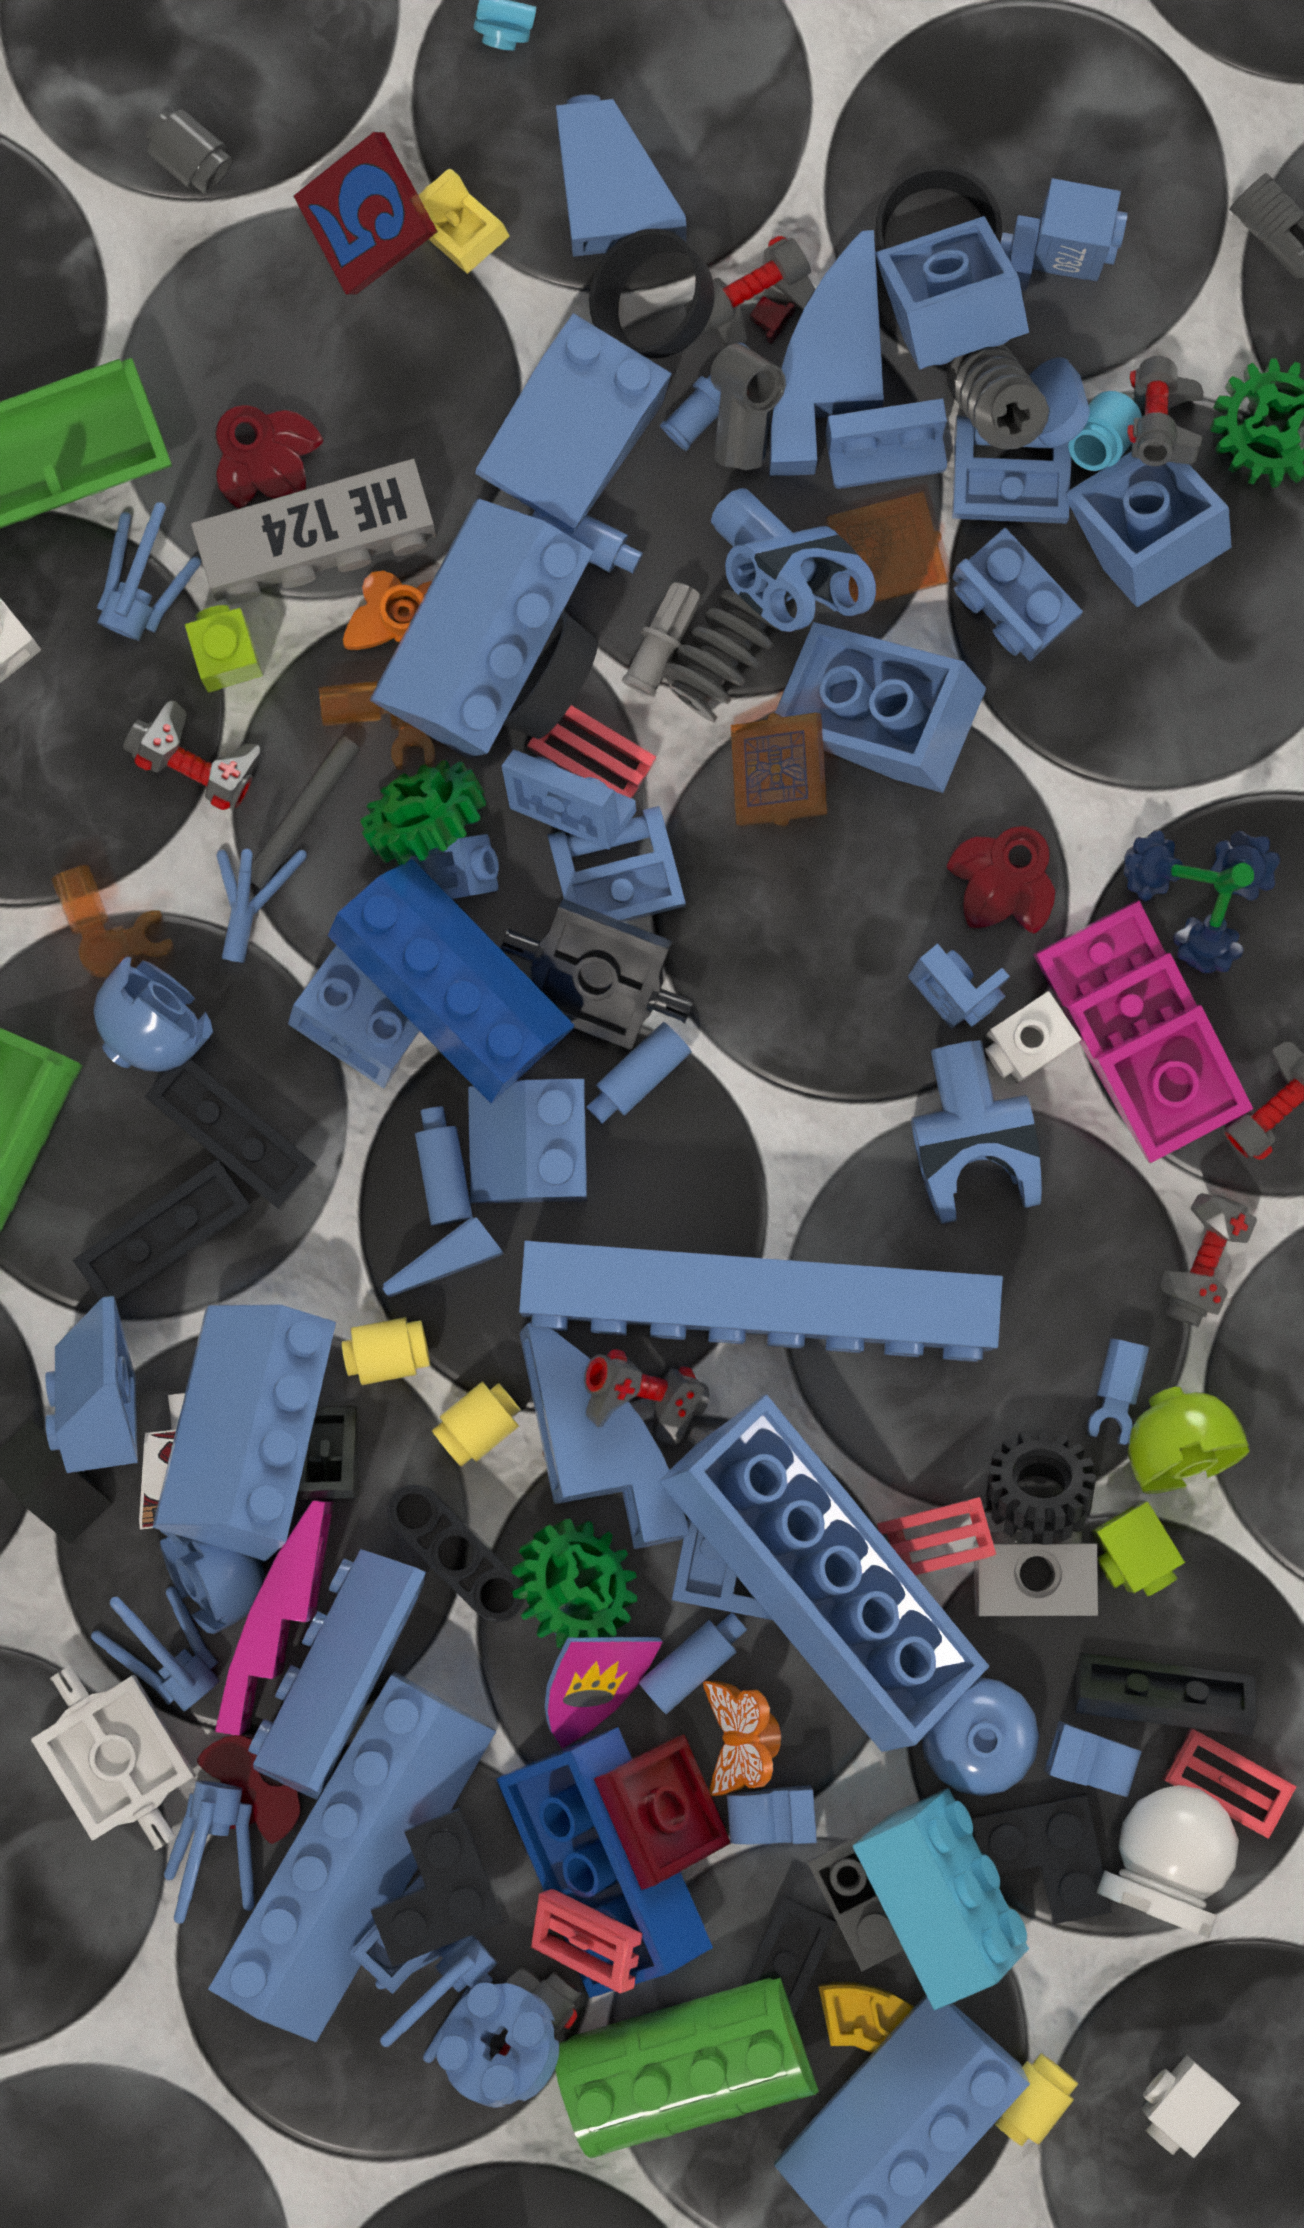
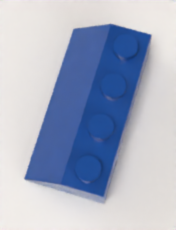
M413 859L377 877L337 913L327 935L491 1104L575 1026Z
M617 1727L506 1773L496 1778L543 1890L555 1889L643 1933L641 1945L633 1947V1953L639 1955L638 1966L629 1971L630 1975L636 1977L635 1984L671 1973L709 1951L713 1946L681 1872L655 1886L643 1890L639 1886L594 1781L595 1777L632 1759ZM563 1936L565 1942L569 1943V1938ZM590 1949L583 1950L612 1966L614 1964V1961ZM579 1973L589 1998L614 1991Z

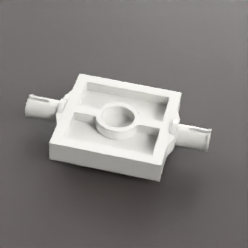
M72 1665L50 1678L51 1681L54 1682L69 1708L65 1710L56 1724L33 1737L31 1741L91 1840H95L117 1825L131 1823L138 1820L155 1851L165 1845V1843L167 1844L175 1839L176 1835L173 1834L158 1806L163 1803L171 1791L195 1777L196 1774L137 1677L132 1675L108 1691L89 1695Z

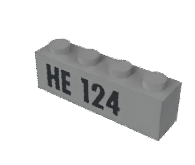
M414 458L191 523L210 590L216 601L226 599L228 604H239L255 599L261 595V588L281 582L284 588L308 584L316 579V572L336 566L339 572L357 570L369 565L372 562L371 556L393 550L395 556L412 554L424 549L427 546L426 540L436 538L433 520Z

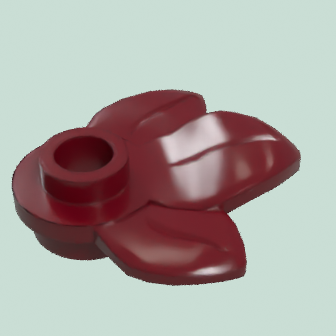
M239 405L227 410L218 420L215 429L216 443L222 452L216 471L219 489L224 497L237 509L247 505L257 491H260L269 498L276 499L306 490V475L300 456L314 451L323 443L320 432L306 418L289 410H282L268 415L258 408L249 405ZM246 423L253 427L255 439L252 444L243 445L237 441L235 429L238 424Z
M1014 826L1003 831L997 838L982 836L970 838L960 844L954 851L946 867L954 875L969 881L965 891L963 907L966 922L970 927L982 928L992 926L1005 920L1011 913L1032 934L1038 932L1045 925L1053 909L1056 892L1045 872L1049 863L1050 851L1048 843L1041 833L1028 826ZM1023 845L1031 851L1032 859L1027 865L1017 866L1011 862L1009 852L1014 846Z
M232 1735L212 1743L198 1756V1765L212 1777L221 1780L220 1783L242 1788L240 1802L252 1804L249 1825L256 1822L263 1837L270 1844L281 1840L294 1828L299 1819L301 1809L298 1791L254 1770L253 1763L257 1755L248 1751L252 1739L243 1735ZM230 1825V1829H236V1825Z

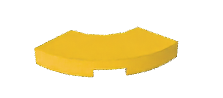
M855 1982L818 1984L831 2046H856L873 2053L914 2008L906 2000L879 1987Z

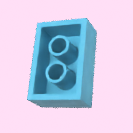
M949 1788L889 1814L853 1845L934 2011L997 1984L1029 1950L1026 1943L1027 1931L1023 1920L1014 1909H1009L999 1889L1000 1877L996 1866L987 1855H982L972 1835L973 1823L969 1812L960 1801H955Z

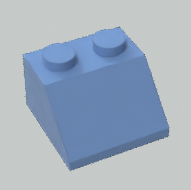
M985 216L875 252L903 340L919 370L932 365L946 364L956 357L985 347L1000 346L1012 338L1029 333L1019 276Z
M1131 451L1120 458L1115 465L1107 466L1065 494L1066 500L1103 570L1136 607H1139L1232 547L1229 507L1189 464L1167 462L1161 466H1149L1144 464L1139 458L1132 457Z
M584 1079L516 1081L492 1104L474 1086L468 1087L471 1204L587 1201Z
M114 1296L103 1297L55 1346V1371L46 1372L45 1375L50 1407H55V1414L46 1415L47 1440L51 1451L60 1450L67 1473L138 1463L136 1376Z

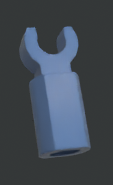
M1110 1339L1097 1396L1102 1397L1103 1400L1101 1407L1095 1410L1088 1418L1086 1426L1087 1436L1097 1437L1101 1422L1109 1417L1115 1419L1120 1426L1117 1443L1122 1445L1128 1443L1133 1423L1127 1412L1129 1404L1136 1405L1149 1347L1123 1340Z

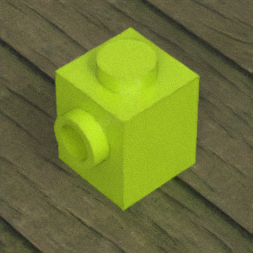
M228 605L213 606L198 612L195 615L197 621L184 624L200 678L208 693L263 676L248 623L241 608L230 610Z
M1139 1501L1091 1531L1104 1554L1097 1557V1562L1114 1588L1123 1584L1127 1592L1136 1593L1143 1589L1148 1597L1178 1579L1173 1570L1184 1564L1185 1561L1148 1501Z

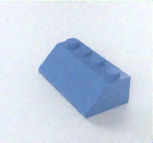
M476 499L369 700L466 758L488 754L594 551L544 520L482 499Z
M209 1305L205 1309L152 1528L264 1561L286 1543L336 1326L335 1321L284 1305Z
M360 1549L354 1562L346 1558L343 1559L329 1587V1591L338 1595L328 1615L317 1611L302 1641V1644L311 1649L301 1669L290 1665L277 1690L275 1697L284 1701L274 1723L263 1719L250 1744L248 1751L257 1755L253 1763L254 1770L318 1801L423 1589L426 1572Z
M925 1994L775 2160L774 2166L827 2228H900L1030 2083L1022 2065L953 2003L934 2011Z

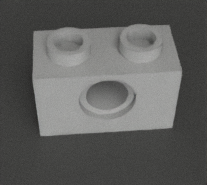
M1072 1531L1071 1538L1065 1541L1061 1540L1058 1533H1054L1053 1544L1048 1545L1021 1542L1023 1532H1016L1013 1537L1004 1532H990L996 1555L974 1561L975 1615L1098 1616L1097 1544L1082 1543V1532ZM973 1543L974 1547H978V1543ZM1033 1556H1040L1046 1560L1051 1572L1048 1583L1039 1590L1027 1589L1020 1579L1022 1564Z

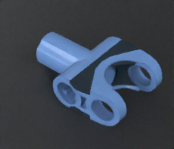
M739 488L730 492L716 506L712 514L711 523L714 525L715 530L733 546L727 555L725 563L728 582L733 590L755 612L781 631L791 632L809 626L815 614V600L825 604L834 612H840L844 616L865 613L873 605L876 596V584L873 573L856 551L831 528L819 526L792 533L746 488ZM850 576L853 577L858 586L859 595L857 602H854L850 596ZM793 598L797 605L795 618L791 617L787 612L788 608L786 602Z
M981 1040L962 1042L931 1050L943 1111L911 1117V1126L920 1173L939 1223L945 1224L956 1221L953 1194L957 1193V1179L963 1167L976 1160H990L1001 1165L1009 1173L1013 1185H1018L1021 1201L1025 1208L1040 1205L1042 1188L1040 1150L1027 1095L994 1101Z

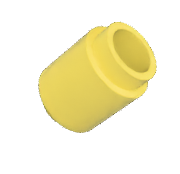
M403 1317L351 1327L352 1339L342 1341L347 1375L358 1374L361 1385L417 1375L418 1368L430 1366L422 1320L408 1323L407 1318Z
M482 1381L439 1417L442 1422L431 1431L453 1459L462 1467L472 1458L476 1462L520 1427L513 1416L521 1411V1409L500 1383L490 1390Z
M1040 2053L1033 2064L1027 2061L1022 2068L1030 2085L994 2123L1020 2146H1023L1028 2139L1038 2145L1043 2141L1074 2101L1070 2094L1079 2084L1042 2053Z

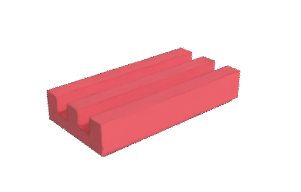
M572 705L563 718L639 763L636 770L613 758L558 723L544 737L540 739L532 737L528 743V750L540 757L549 759L559 768L583 778H596L607 785L608 788L629 798L634 797L656 761L655 755ZM552 735L628 781L627 785L622 790L546 744L549 736Z
M980 1497L877 1524L878 1531L882 1535L887 1534L891 1547L914 1575L996 1555ZM966 1513L970 1514L972 1521L970 1525L909 1540L905 1539L903 1529ZM976 1536L978 1547L913 1563L911 1561L909 1552Z
M1189 1728L1181 1749L1179 1748L1176 1752L1174 1762L1170 1769H1167L1162 1779L1173 1786L1181 1785L1201 1789L1216 1799L1232 1819L1269 1839L1297 1786L1195 1729ZM1199 1745L1279 1790L1275 1800L1269 1799L1194 1757L1193 1753ZM1186 1766L1268 1811L1263 1822L1183 1778L1182 1774Z
M550 1889L539 1893L531 1948L621 1994L634 1989L636 1977L630 1975L629 1971L638 1966L639 1955L633 1953V1947L641 1945L643 1933L555 1889ZM551 1929L569 1938V1943L549 1934L548 1930ZM590 1949L614 1961V1964L612 1966L583 1950Z

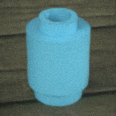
M1102 392L1096 395L1089 403L1090 414L1087 424L1068 444L1072 459L1080 467L1090 471L1102 470L1107 466L1111 467L1119 461L1132 442H1130L1127 433L1128 426L1134 424V418H1142V414L1137 404L1130 397L1120 392Z

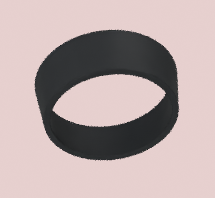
M930 165L906 173L888 189L878 208L876 235L880 251L886 249L885 230L894 209L908 196L927 189H945L958 193L968 199L978 209L981 216H985L999 243L1001 241L1002 218L995 197L980 179L957 167Z
M663 229L640 230L631 233L612 246L600 261L594 273L589 292V309L594 326L644 357L654 359L673 356L689 347L700 336L707 325L714 304V283L705 262L680 236ZM664 252H678L689 256L695 272V292L686 317L677 329L662 341L646 347L634 346L625 336L619 320V300L627 279L642 262L654 255Z
M565 612L561 613L503 723L507 727L536 739H540L548 734L565 715L581 690L597 653V639Z

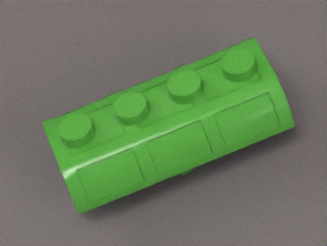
M132 358L124 361L116 359L0 402V528L19 521L28 520L41 513L82 498L102 493L104 490L156 471L173 467Z
M0 1028V1233L10 1212L13 1211L26 1179L51 1133L50 1130L75 1079H77L83 1067L80 1063Z
M767 1978L570 2036L568 2040L559 2042V2057L555 2067L561 2096L579 2146L590 2159L728 2118L739 2117L749 2112L798 2098L812 2096L819 2091L781 1978L774 1980Z

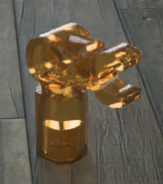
M377 681L319 687L323 726L381 720V714L389 713L391 729L399 731V736L394 740L391 748V757L396 769H404L403 752L412 745L419 746L424 750V759L428 767L434 765L436 759L435 748L430 738L424 732L369 700L378 684Z
M82 865L59 873L51 879L72 934L81 933L83 939L78 950L82 966L91 975L107 977L125 957H131V963H134L135 955L144 953L148 956L159 957L167 954L174 948L171 938L159 943H153L147 940L144 935L148 926L163 920L160 910H151L143 913L136 919L132 928L124 930L122 925L105 930L103 925L109 921V917L88 865Z

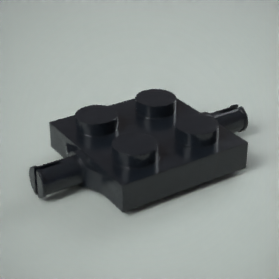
M563 899L560 903L552 927L541 941L508 928L500 948L503 952L532 963V982L575 1025L574 1028L632 1050L643 1022L651 1015L653 1010L682 1021L685 1024L694 1002L693 999L690 1000L662 989V969L672 944L671 940L566 899Z

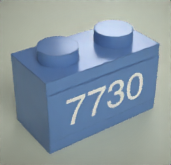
M1052 178L1040 214V225L1032 269L1083 280L1098 281L1104 263L1114 265L1118 247L1120 248L1122 244L1127 213L1117 211L1121 191Z

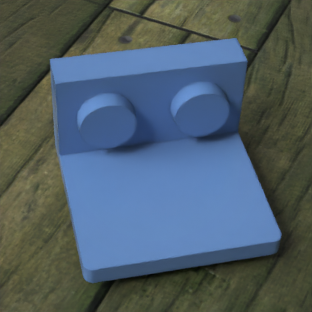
M337 945L294 1003L288 1025L383 1089L396 1073L404 1053L420 1032Z

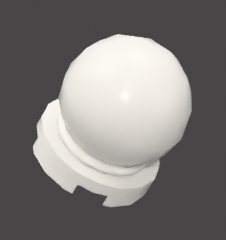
M1181 1785L1162 1788L1138 1800L1122 1824L1119 1850L1125 1869L1119 1871L1120 1876L1104 1871L1097 1894L1210 1938L1217 1915L1203 1910L1207 1905L1204 1900L1223 1889L1236 1868L1239 1839L1229 1814L1216 1799L1201 1789Z

